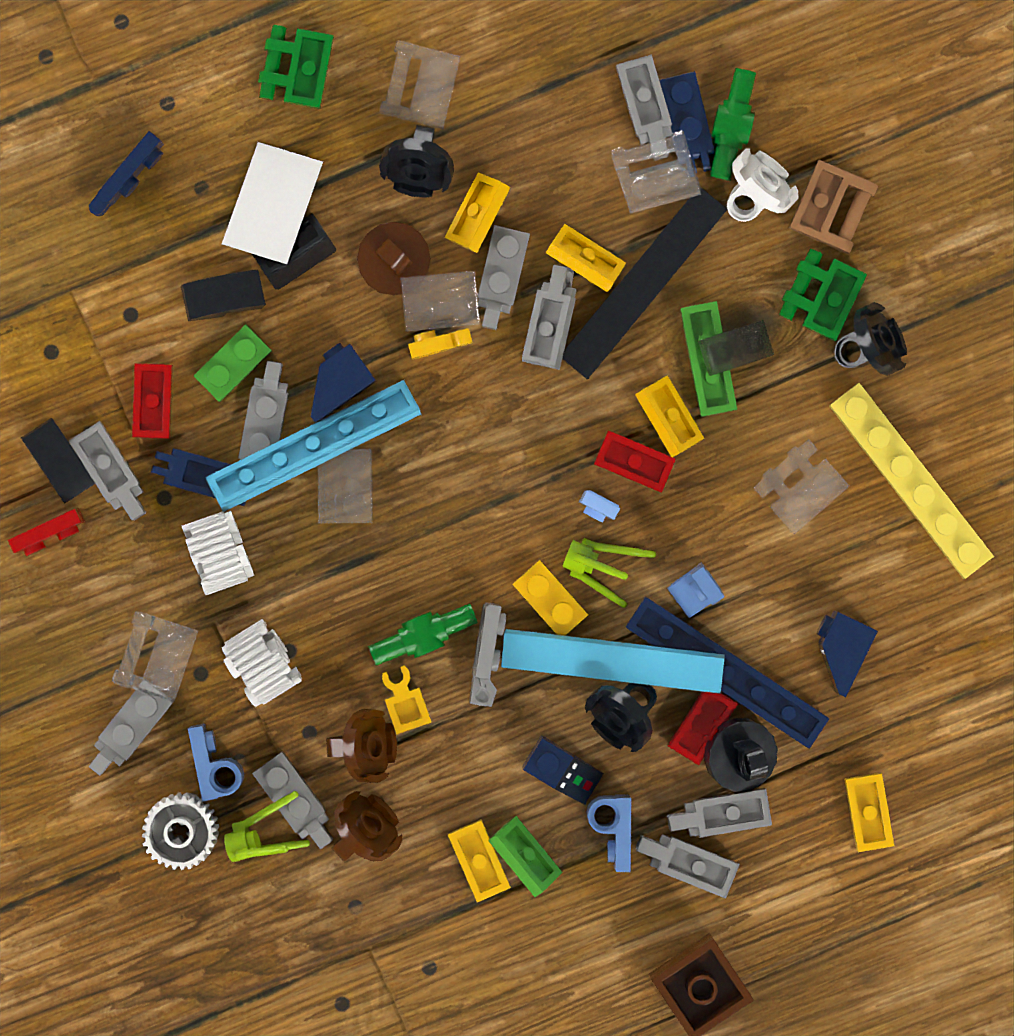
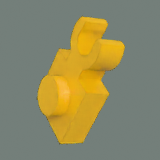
M469 328L436 336L435 330L414 335L415 342L408 344L412 360L472 344V338Z
M405 665L400 667L403 679L399 683L392 682L387 671L382 673L384 685L388 689L393 690L394 696L386 698L385 702L396 734L432 722L420 687L409 690L410 672Z

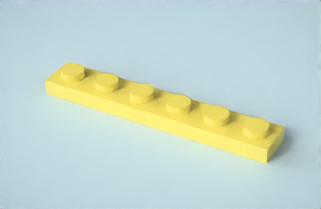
M857 383L829 405L963 579H966L994 557L860 383Z

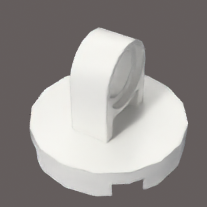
M745 149L732 163V171L738 184L730 193L727 209L734 219L743 222L750 221L764 208L776 213H785L797 201L798 189L796 185L790 189L785 181L789 176L788 172L766 153L758 151L755 155H752L750 149ZM745 195L754 201L755 206L750 210H742L737 207L734 200L738 196Z

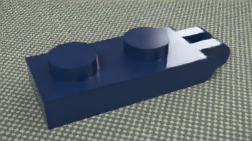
M695 71L659 80L672 122V139L678 162L686 161L689 175L697 174L694 159L700 158L703 171H710L709 156L714 155L715 151Z
M148 131L91 201L89 210L92 214L98 217L103 216L121 195L127 198L135 190L140 182L136 177L145 167L150 170L163 155L160 149L164 144L159 138Z
M173 448L171 455L156 451V459L169 463L167 469L153 465L151 473L165 476L163 484L215 498L205 477L231 464ZM246 501L243 502V503H241V504H239V505L245 506Z

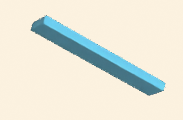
M402 380L205 478L220 508L225 512L421 415V411L405 381Z
M505 629L501 667L721 693L725 655Z

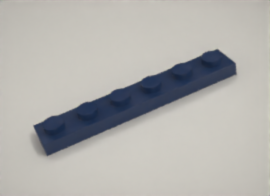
M646 596L625 626L656 647L724 654L721 691L808 749H810L830 719Z

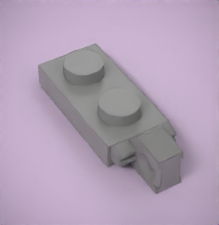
M652 55L617 64L616 70L640 145L649 143L654 161L667 158L669 151L665 138L672 136V122Z
M494 225L477 297L479 298L477 306L486 308L482 324L484 328L496 330L500 312L510 313L511 306L514 304L530 233Z
M553 265L550 282H543L541 290L537 289L522 362L560 370L576 301V289L572 288L574 271L569 267Z
M267 361L264 379L255 378L254 387H251L238 459H244L280 441L289 395L287 393L288 384L280 382L282 363Z
M101 421L69 440V443L107 503H111L115 510L123 506L132 521L146 514L145 509L137 498L138 495L143 493L139 485L140 482Z
M485 602L482 607L472 670L470 704L492 707L497 692L490 677L491 671L497 672L499 667L500 650L495 649L497 635H503L506 623V614L501 613V606L498 604Z
M143 680L98 737L99 740L95 743L94 747L100 753L89 765V768L100 776L112 761L121 766L125 760L127 761L170 708L173 701L148 681Z
M283 751L252 773L273 803L293 791L298 792L299 796L278 810L295 833L297 832L302 839L310 835L320 849L333 841V837L323 825L329 820L325 813L326 809Z
M766 788L696 799L693 802L684 803L685 812L667 815L669 830L689 829L690 837L699 835L700 838L772 825Z
M663 834L659 842L640 835L635 848L637 849L636 851L652 857L649 865L657 868L658 872L723 898L727 897L740 865L735 861Z

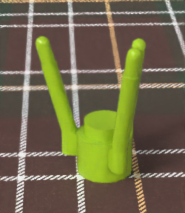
M586 538L583 539L582 543L573 540L563 563L564 568L571 570L569 576L583 581L622 608L627 607L625 600L586 574H592L593 569L623 580L628 578L627 573L597 561L599 554L593 552V550L655 558L656 552L598 543Z
M293 791L243 821L232 823L233 832L225 834L224 837L226 852L231 862L256 856L286 853L288 850L308 847L310 845L309 840L261 845L257 831H249L248 829L251 825L299 796L297 791Z

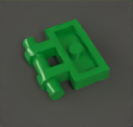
M272 25L270 38L266 39L264 50L267 51L264 71H260L258 83H261L259 98L273 100L275 88L283 87L286 88L284 103L321 109L334 35L297 28L295 42L293 43L284 41L286 27ZM282 54L292 55L288 75L278 74Z
M810 248L805 260H800L796 268L798 274L790 291L786 290L782 298L784 304L779 316L792 321L797 309H801L807 312L802 323L803 327L835 342L867 274L836 259L832 260L828 270L825 271L817 267L823 254ZM811 279L821 282L813 301L803 297Z

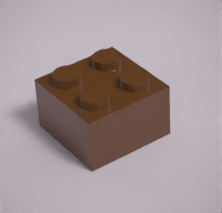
M710 933L649 973L652 982L688 1036H702L754 1001L750 992Z

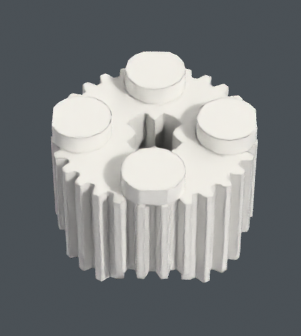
M222 511L182 525L183 532L187 538L185 539L193 564L198 574H200L201 585L205 595L246 582L249 577L254 576L249 558L246 555L243 544H241L243 541L231 511L226 513Z
M263 619L227 640L222 647L226 656L224 659L225 665L235 679L241 675L247 686L244 688V692L255 707L268 703L302 681L297 667L291 670L288 665L290 659L286 653L288 650L284 643L278 637L276 631L272 629L268 632L267 624Z
M178 792L175 796L170 794L167 798H162L148 812V816L144 819L146 823L142 827L145 830L142 837L146 838V841L143 843V846H148L146 853H152L151 859H157L158 864L164 862L166 868L172 865L174 870L178 866H180L181 870H184L186 866L188 869H191L193 865H199L201 861L207 858L217 843L219 824H215L218 818L212 815L215 812L214 809L209 810V803L204 804L202 798L200 799L197 795L188 792L183 795L181 792ZM178 822L181 826L186 825L189 831L186 833L189 837L188 839L184 840L181 835L177 837L173 835L172 831L176 828L174 823Z

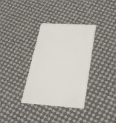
M258 142L222 244L287 264L323 162Z

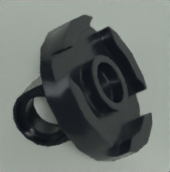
M416 125L413 138L395 140L385 147L379 165L380 175L384 180L387 176L389 180L394 182L393 189L397 192L411 197L427 198L432 197L435 190L442 188V192L448 189L453 178L454 164L448 152L436 143H433L435 128Z
M873 302L856 310L854 316L855 331L843 336L835 345V358L842 367L860 368L871 364L880 374L886 376L905 368L906 363L901 361V357L907 355L903 334L894 318L887 320L881 313L885 309L881 304ZM852 341L859 345L861 351L860 357L855 362H851L846 355V348Z
M629 683L623 690L614 686H600L587 698L585 710L586 713L588 711L592 712L595 719L591 722V725L606 742L620 750L624 746H628L631 748L630 752H637L651 739L653 729L647 714L656 703L657 694L652 685ZM635 691L642 693L647 699V705L641 706L630 696V693Z
M733 718L717 727L719 731L713 736L711 741H707L705 746L704 762L708 773L719 785L734 792H747L761 786L771 776L777 763L778 749L774 736L765 726L749 718Z

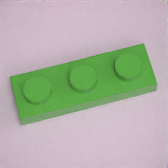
M717 301L680 308L700 417L737 410Z

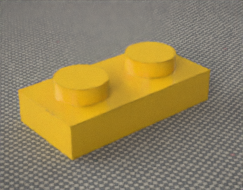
M478 172L444 238L477 253L511 187Z
M566 224L563 225L546 251L548 255L559 263L569 267L606 292L610 290L626 262Z
M668 375L635 394L672 458L705 439Z
M540 560L512 584L557 635H567L588 616L585 610Z
M882 773L845 778L856 851L863 852L894 846Z
M482 819L448 833V837L477 902L511 888L496 851L488 841L490 837Z

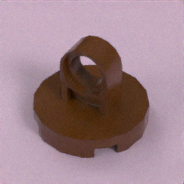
M398 222L380 224L369 231L360 243L357 256L360 274L368 286L381 294L393 296L408 294L420 286L428 274L431 260L428 244L421 233L408 224Z
M361 709L350 717L343 736L326 738L327 757H344V763L349 774L358 782L379 783L389 775V773H385L388 763H395L397 755L395 728L392 723L385 722L382 717L385 713L382 710Z
M354 791L338 804L334 812L335 826L341 838L331 849L343 861H346L354 853L369 861H383L399 849L403 840L402 834L398 836L395 827L399 820L390 806L378 796L371 794L367 798L359 795L361 791Z

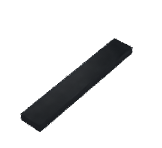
M699 186L567 346L562 360L588 380L728 209Z

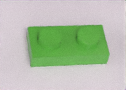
M244 325L194 377L221 402L272 350L247 325Z
M517 816L509 820L488 840L534 897L544 892L563 873Z

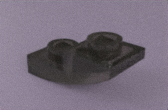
M764 320L698 341L709 376L774 355Z

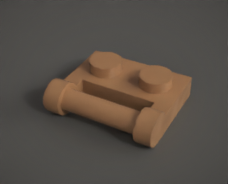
M818 160L789 229L824 243L840 252L850 254L854 245L851 240L870 196H875L878 185ZM847 186L857 191L839 234L835 235L828 231Z

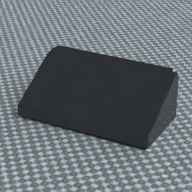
M311 213L302 220L287 264L255 254L252 255L275 290H279L335 253L336 247L314 214Z

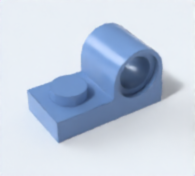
M702 562L667 588L688 618L697 614L709 604L714 605L725 597L723 591Z
M205 724L188 728L202 802L234 793L244 780L242 765L232 758L212 759L211 753L217 752L216 740L213 730L207 731ZM221 767L232 769L235 774L234 784L230 786L221 785L216 779L217 769Z
M630 795L598 796L591 800L587 807L588 822L598 833L614 834V840H608L607 862H614L616 872H630L631 797ZM602 805L611 806L615 811L612 821L606 824H601L594 818L596 809Z

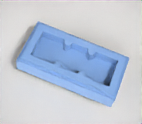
M591 490L584 491L579 500V503L586 506L583 513L602 523L605 517L614 520L620 510L619 505Z

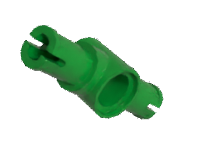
M735 68L728 100H724L723 105H718L711 137H715L714 143L717 146L710 177L731 181L733 173L732 163L737 157L738 149L742 150L743 144H748L755 113L751 112L752 106L749 103L756 72Z
M470 604L440 616L438 613L432 615L430 611L401 623L402 628L397 629V634L369 645L368 649L376 666L404 654H407L408 657L414 655L417 658L445 646L444 641L449 640V635L475 625L478 621Z

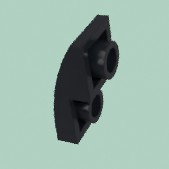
M258 269L210 277L182 284L181 286L188 322L220 318L231 312L262 309L266 305Z
M52 418L21 437L64 504L95 484Z

